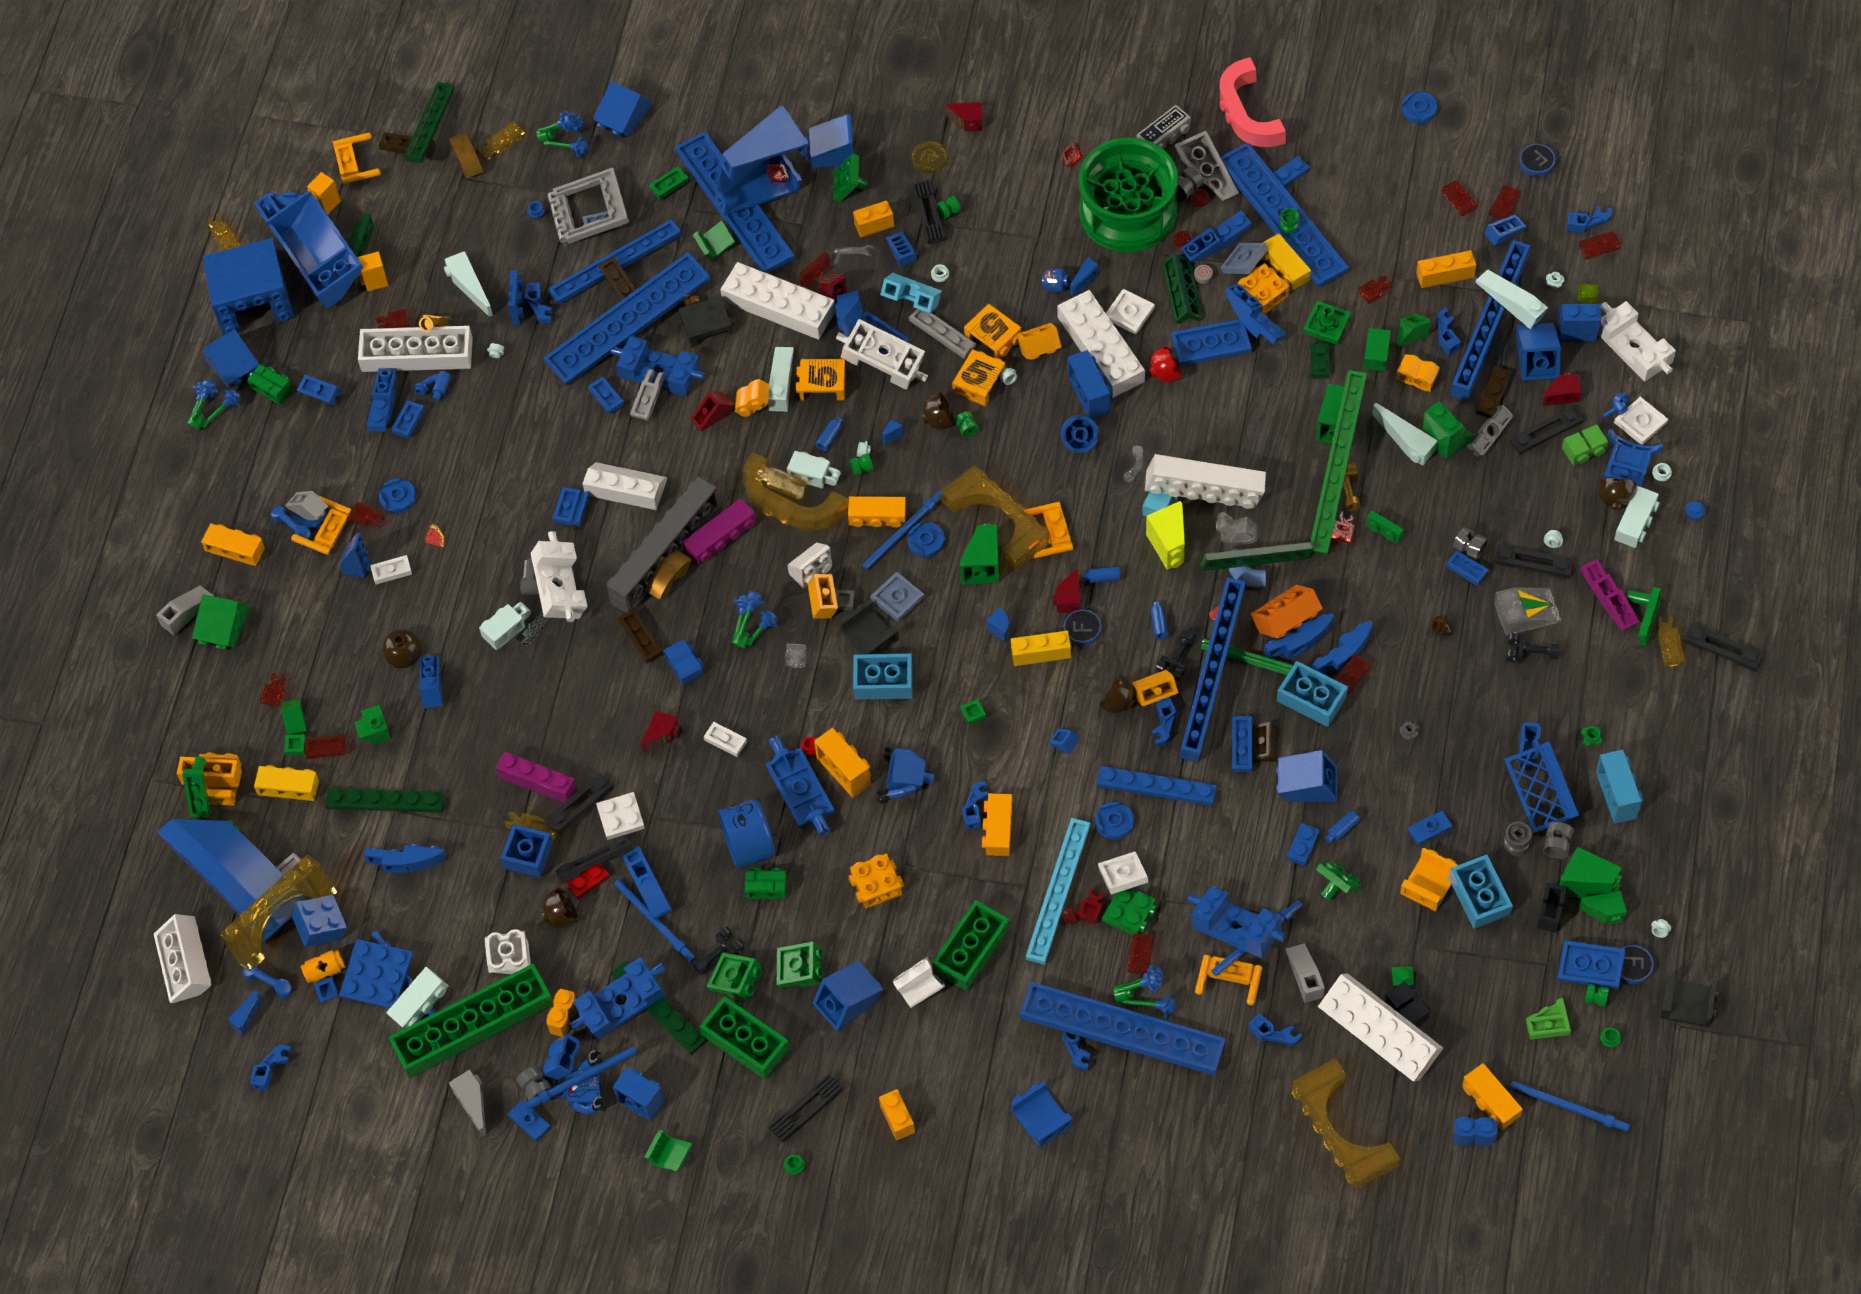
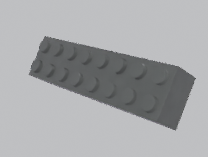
M697 477L695 481L688 485L685 493L677 498L675 505L666 511L664 518L660 522L655 524L649 536L644 537L639 548L635 549L628 561L620 566L618 573L609 579L607 589L612 605L625 613L636 608L648 593L645 591L646 586L661 562L675 550L682 552L684 550L682 542L703 527L720 507L715 486L700 477Z

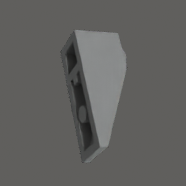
M468 1070L450 1081L449 1085L483 1137L486 1135L483 1092L480 1087L483 1083L477 1074L473 1076L471 1071Z

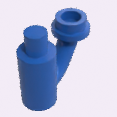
M440 371L439 374L428 377L422 383L415 384L414 391L419 395H425L428 391L427 386L435 382L432 390L434 394L433 400L439 401L445 395L451 375L445 371Z

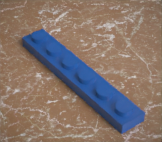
M1100 766L1097 787L1209 806H1213L1216 785Z

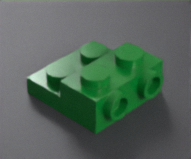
M1126 889L1117 892L1104 913L1102 921L1138 938L1141 932H1145L1149 917H1153L1156 913V899L1140 891L1135 893Z
M813 941L777 948L776 985L782 988L793 985L806 987L820 984V978L823 977V969L820 966V960L823 959V950Z
M722 953L707 988L713 992L727 994L729 998L746 1001L748 996H752L754 993L753 985L755 980L759 979L762 975V966L754 958Z

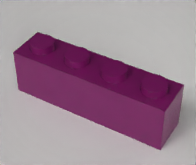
M740 498L682 542L684 552L698 566L703 562H707L713 554L723 550L729 542L736 540L741 533L754 526L756 523L755 512Z
M504 752L496 766L500 779L562 803L574 795L577 789L574 778Z

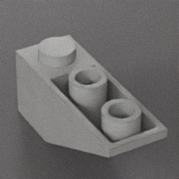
M198 586L177 597L156 614L160 625L175 636L198 613L202 594L213 595L202 586Z
M1305 943L1286 948L1285 950L1304 1003L1324 998L1325 987Z

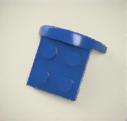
M1609 429L1608 437L1614 448L1604 479L1614 478V481H1620V478L1635 481L1637 486L1641 487L1651 456L1658 454L1664 444L1660 443L1656 446L1634 444L1620 438L1612 429Z

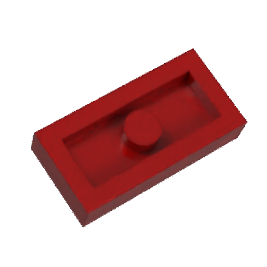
M599 863L580 872V876L566 882V885L579 900L609 879L610 875Z

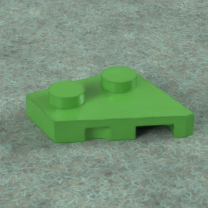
M1559 998L1549 1008L1546 1006L1539 1013L1526 1018L1530 1040L1570 1035L1571 1029L1563 998Z

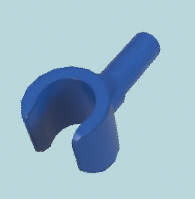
M1616 401L1614 407L1602 415L1604 418L1615 412L1621 415L1628 411V407L1625 403Z

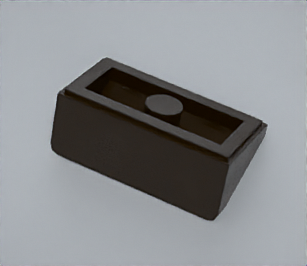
M1271 721L1253 725V761H1277V726Z

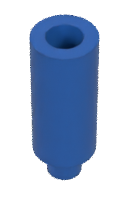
M836 417L835 420L829 422L815 443L820 450L827 451L842 429L841 423L843 420L840 417Z
M1119 566L1088 569V573H1082V581L1089 580V583L1120 580Z
M1156 601L1153 603L1151 616L1155 638L1161 640L1169 635L1164 607L1161 606L1160 602Z
M1349 811L1328 830L1325 840L1329 844L1332 841L1340 840L1360 822L1359 816L1354 811Z

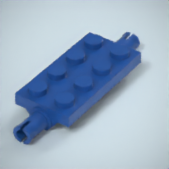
M775 736L776 742L772 737L769 743L776 754L772 761L766 763V768L796 824L801 829L814 823L820 836H824L823 831L828 834L831 829L824 818L835 813L802 749L789 750L785 748L780 736Z

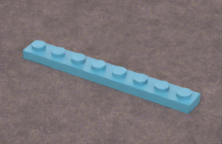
M1074 818L1070 820L1026 954V960L1043 965L1046 963L1089 832V822Z

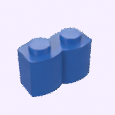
M681 640L663 650L667 662L682 685L703 675L702 668H704V665L699 657L695 658L693 655L695 652L690 643L686 644L684 640Z
M1523 723L1519 738V753L1539 746L1541 734L1539 723ZM1539 751L1531 753L1528 761L1537 764ZM1518 759L1519 767H1523L1525 762ZM1527 763L1525 768L1534 769L1535 766Z
M566 1034L553 1041L549 1048V1058L544 1063L543 1074L554 1081L570 1074L574 1067V1057L579 1052L580 1041L570 1034Z
M1469 1117L1455 1119L1453 1127L1454 1143L1458 1145L1475 1143L1481 1146L1495 1144L1497 1137L1496 1120L1492 1118L1475 1120Z

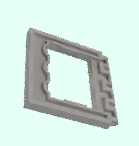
M613 168L553 189V192L548 193L549 203L561 243L568 242L569 244L629 223ZM600 184L609 217L575 229L567 196Z

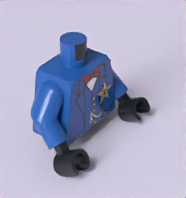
M891 746L885 747V752L888 754L884 753L883 757L886 761H890L886 786L888 792L883 789L877 791L878 796L884 795L883 798L877 799L879 803L884 804L889 798L895 799L913 794L919 790L923 783L932 784L934 774L924 772L926 762L912 749L896 748L893 750Z
M591 1051L588 1059L565 1076L566 1081L594 1067L595 1063H602L603 1059L597 1058L601 1052ZM599 1073L556 1095V1100L568 1098L570 1108L584 1115H590L599 1110L606 1111L603 1103L607 1102V1100L601 1094Z

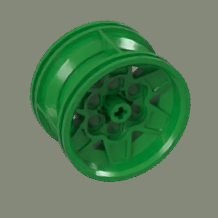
M1129 137L1107 141L1087 155L1079 172V190L1081 195L1079 213L1083 229L1094 242L1112 251L1133 253L1152 248L1169 235L1174 227L1177 216L1176 192L1178 181L1176 166L1169 154L1160 146L1150 141ZM1160 191L1161 197L1154 195Z

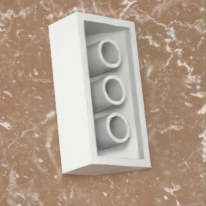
M596 462L588 468L583 481L584 492L588 491L591 497L657 510L667 477Z
M174 914L154 933L170 1003L199 996L211 986V979L195 916Z

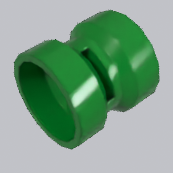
M955 196L949 197L945 202L937 203V209L943 219L949 218L953 213L961 212V207Z
M1288 208L1281 213L1280 228L1285 233H1294L1298 229L1299 213L1295 209Z
M968 411L960 413L955 418V423L960 427V433L963 437H971L979 430L977 423L973 421L972 413Z
M868 453L863 454L859 459H850V465L856 477L860 476L862 472L874 470Z
M1588 983L1585 1003H1597L1598 1006L1605 1007L1609 988L1603 986L1598 988L1594 984Z

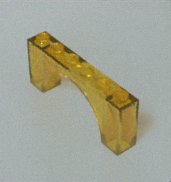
M972 466L940 491L942 502L953 513L966 506L986 504L997 507L1010 516L1015 524V532L1010 542L1003 548L1004 559L1016 570L1050 544L1049 530L1045 526L1039 525L1033 515H1028L1022 505L1016 504L1007 492H1003L995 481H991L982 469L979 470L977 467Z
M307 854L220 933V936L238 964L250 972L265 959L261 951L262 932L271 914L282 903L297 896L306 895L314 899L334 895L337 891L320 863Z
M1335 1058L1293 1080L1291 1091L1295 1099L1300 1100L1303 1104L1302 1109L1307 1117L1310 1116L1313 1120L1315 1131L1318 1134H1322L1326 1148L1334 1153L1336 1164L1339 1167H1343L1349 1184H1353L1358 1189L1399 1167L1400 1158L1390 1142L1375 1147L1358 1146L1344 1140L1332 1128L1328 1120L1326 1105L1332 1093L1345 1083L1346 1078L1345 1072Z

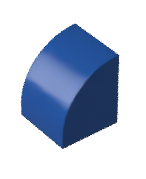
M998 608L987 619V630L1005 642L1009 636V621L1006 613Z

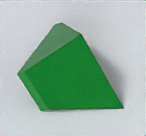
M1417 313L1401 318L1395 349L1428 337L1429 318Z

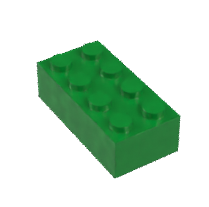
M975 900L933 960V972L963 990L968 991L1009 931V919Z
M725 996L699 1026L701 1035L764 1080L790 1050L786 1038Z

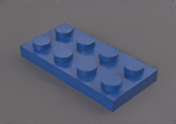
M1240 319L1171 332L1179 367L1251 353L1247 331Z

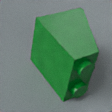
M1328 384L1317 422V441L1332 444L1344 387L1341 385Z
M1440 402L1425 411L1422 431L1437 440L1436 450L1446 460L1475 440V437Z
M983 524L977 526L960 561L961 585L999 583L997 525Z
M202 594L192 639H197L198 644L206 646L214 643L216 644L215 648L227 650V646L234 648L250 605Z
M1577 847L1560 879L1559 886L1567 887L1564 898L1581 899L1582 897L1616 892L1620 887L1623 877L1620 875L1622 867Z

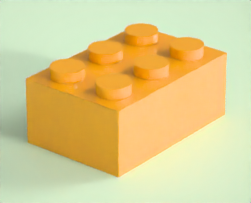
M832 727L814 741L816 756L819 762L847 793L854 798L871 786L870 765L864 758L861 759L858 756L854 746H849L845 742L846 739L841 732L837 733Z

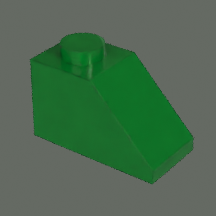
M1621 891L1582 897L1579 905L1580 910L1604 924H1619L1625 920L1627 913Z

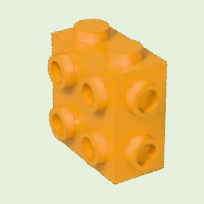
M1265 263L1260 267H1256L1246 278L1243 277L1238 282L1239 285L1243 286L1251 296L1255 297L1263 305L1261 310L1263 314L1269 312L1289 296L1288 282L1285 279H1281L1275 270L1271 267L1269 268Z
M887 854L876 855L871 860L857 862L850 867L851 875L848 876L852 887L856 886L858 891L855 892L859 903L863 902L865 909L902 895L903 881L901 876H896L895 871L897 868L894 860H889Z

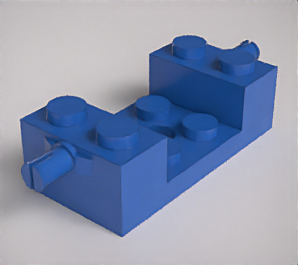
M632 336L629 337L623 349L612 346L610 350L611 354L620 356L616 365L620 378L641 384L649 369L655 371L657 368H663L662 373L665 374L661 390L687 397L695 378L703 380L705 377V372L699 371L698 355L681 351L679 356L675 357L648 348L646 340ZM654 372V377L652 381L653 384L655 383V380L659 373Z
M1213 886L1201 898L1192 894L1188 896L1187 901L1197 905L1191 913L1192 928L1260 958H1263L1276 939L1281 942L1285 939L1286 934L1281 933V915L1265 908L1262 909L1259 915L1230 904L1229 893ZM1234 925H1241V926H1242L1241 928H1238V929H1233V928H1232Z
M639 957L624 967L626 974L596 994L588 991L573 1001L580 1017L570 1023L572 1028L576 1030L585 1024L589 1027L592 1034L600 1040L666 996L656 978L658 974L666 970L662 963L650 969L648 964ZM620 996L627 997V1000L623 1005L617 1004V1000Z

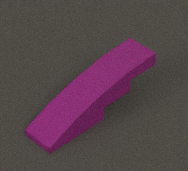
M1598 559L1580 568L1596 597L1622 631L1639 623L1621 588L1618 589L1610 574L1605 573Z

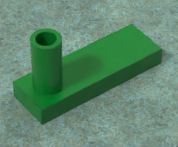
M1653 587L1651 594L1632 590L1628 592V602L1647 605L1638 634L1640 646L1647 647L1662 599L1660 588Z
M200 756L195 758L192 769L183 770L182 776L190 817L209 818L211 811L203 771L206 759Z

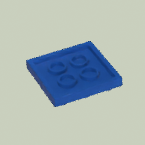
M357 939L339 996L390 1009L402 995L414 953Z

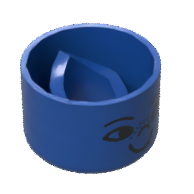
M751 799L718 810L723 834L737 870L774 857L775 846L759 801Z

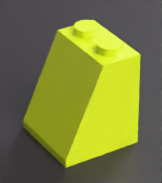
M1181 501L1149 514L1146 518V535L1167 570L1177 568L1184 563L1185 543Z

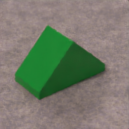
M301 698L283 701L281 712L287 735L307 733Z

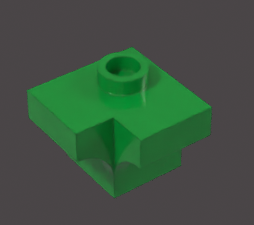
M380 705L361 711L363 719L354 722L361 742L371 741L373 745L391 739Z

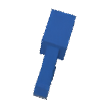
M1598 207L1591 217L1586 213L1569 212L1566 231L1584 233L1587 229L1602 223L1606 224L1611 218L1612 208H1607V213H1602L1601 207Z
M526 283L524 297L526 305L530 306L539 322L552 323L551 316H545L552 314V308L541 305L540 283Z
M1445 308L1438 313L1436 322H1438V345L1449 356L1460 349L1461 342L1454 332L1448 329L1454 322V317L1452 315L1446 318L1445 316L1448 315L1449 311Z
M1170 697L1156 701L1160 723H1163L1152 731L1153 737H1161L1155 740L1156 747L1165 745L1170 740V731L1176 718V710ZM1169 711H1170V714H1168L1167 716H1164V713H1165V712H1169Z
M985 781L975 783L971 787V793L965 806L962 808V816L967 831L981 828L977 803L988 798V791H980L981 789H986ZM974 811L975 815L967 816L968 813Z
M1258 1014L1248 1024V1029L1261 1042L1272 1041L1287 1044L1290 1047L1295 1046L1303 1039V1035L1300 1033L1296 1037L1290 1035L1294 1031L1293 1026L1281 1031H1275L1274 1025L1261 1014ZM1265 1027L1268 1032L1263 1033L1260 1030Z
M1064 1031L1062 1042L1065 1043L1073 1060L1072 1065L1079 1070L1088 1071V1064L1081 1061L1083 1059L1090 1060V1053L1078 1048L1080 1036L1076 1035L1075 1039L1072 1040L1067 1037V1034L1071 1033Z
M279 1045L274 1047V1051L260 1064L253 1067L250 1081L253 1089L268 1090L273 1075L271 1068L275 1064L280 1065L289 1062L288 1057H283L282 1054L285 1052L291 1053L292 1049L290 1046ZM261 1072H266L265 1076L259 1075Z

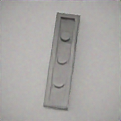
M917 309L909 317L910 322L964 359L969 356L972 349L975 350L977 347L975 342L932 313Z

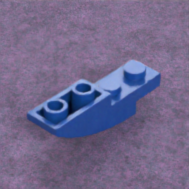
M1240 211L1215 229H1207L1181 247V250L1190 262L1204 259L1238 241V236L1251 228L1252 223Z
M1237 283L1226 288L1225 291L1232 308L1244 326L1256 338L1264 336L1272 344L1284 340L1287 334L1261 312L1263 305L1255 297L1251 296L1243 286Z
M378 369L372 392L373 401L366 425L367 431L386 432L387 424H390L396 389V369Z
M1323 614L1312 621H1304L1301 626L1297 627L1296 634L1291 633L1285 636V638L1269 641L1265 644V657L1275 658L1285 654L1289 660L1308 651L1330 631L1334 624V614Z
M1370 620L1366 623H1361L1352 632L1344 633L1339 639V646L1333 648L1323 658H1317L1312 664V669L1322 674L1331 669L1335 674L1344 670L1359 656L1366 646L1372 633L1373 622Z
M405 845L404 852L397 849L390 851L382 850L378 847L365 848L364 850L366 863L382 865L384 873L414 872L446 861L444 849L437 846Z
M638 846L634 850L622 855L653 918L656 919L672 911L640 847Z

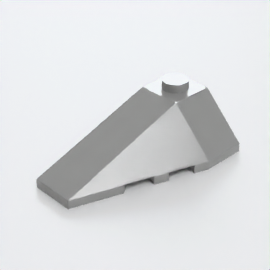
M1207 131L1174 145L1182 162L1188 167L1196 169L1201 174L1204 183L1222 201L1239 194Z

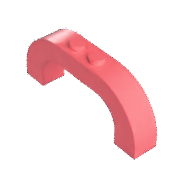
M1251 58L1242 59L1230 65L1223 72L1220 79L1219 103L1221 110L1225 111L1227 123L1231 124L1234 132L1240 139L1251 145L1273 147L1285 144L1286 131L1281 120L1277 119L1270 122L1252 120L1246 114L1236 91L1240 87L1256 82V68Z

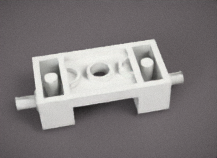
M1627 301L1614 309L1607 302L1601 304L1600 308L1607 314L1601 318L1598 335L1644 382L1661 370L1666 374L1673 370L1669 365L1673 363L1676 350L1664 338L1657 342L1637 322L1639 313ZM1637 343L1639 347L1633 348L1630 344Z
M860 319L857 321L849 337L840 332L836 337L837 340L845 343L841 354L842 359L854 365H858L861 360L891 375L890 382L906 390L915 378L924 382L928 378V375L919 371V366L925 353L924 350ZM886 348L889 353L883 355L879 352V349Z
M551 531L548 533L550 541H538L531 552L544 617L567 618V622H572L575 619H579L587 608L585 593L582 590H576L572 572V565L577 559L574 543L557 541L556 532ZM552 581L559 583L560 587H557Z

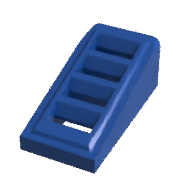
M1515 214L1489 224L1485 231V236L1495 246L1525 230L1526 226Z
M903 232L886 237V241L900 267L916 261V253Z
M1090 258L1086 259L1070 284L1072 297H1075L1098 276V264Z
M256 990L228 1018L231 1026L241 1035L246 1031L262 1002V998Z

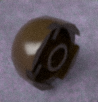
M937 392L926 399L923 404L924 413L921 414L924 423H929L932 428L937 430H943L955 425L954 415L950 413L948 408L950 406L941 392Z
M1614 478L1600 480L1599 496L1605 504L1610 505L1611 509L1621 510L1623 506H1628L1637 492V483L1628 479L1620 478V481H1614Z
M404 629L393 631L383 642L385 659L396 668L410 667L421 656L422 647L419 639L411 631Z
M1119 674L1098 706L1110 713H1119L1125 708L1129 710L1135 701L1132 699L1134 688L1131 682Z
M561 887L554 889L545 896L542 904L543 911L541 912L544 921L550 922L551 925L557 928H565L578 922L575 919L578 917L575 906L570 897L565 898L563 894L566 892Z

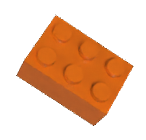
M1295 585L1250 614L1260 634L1281 638L1291 628H1297L1302 625L1304 620L1315 617L1318 614L1317 612L1323 608L1314 589Z

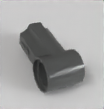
M532 558L524 561V574L520 582L521 595H539Z

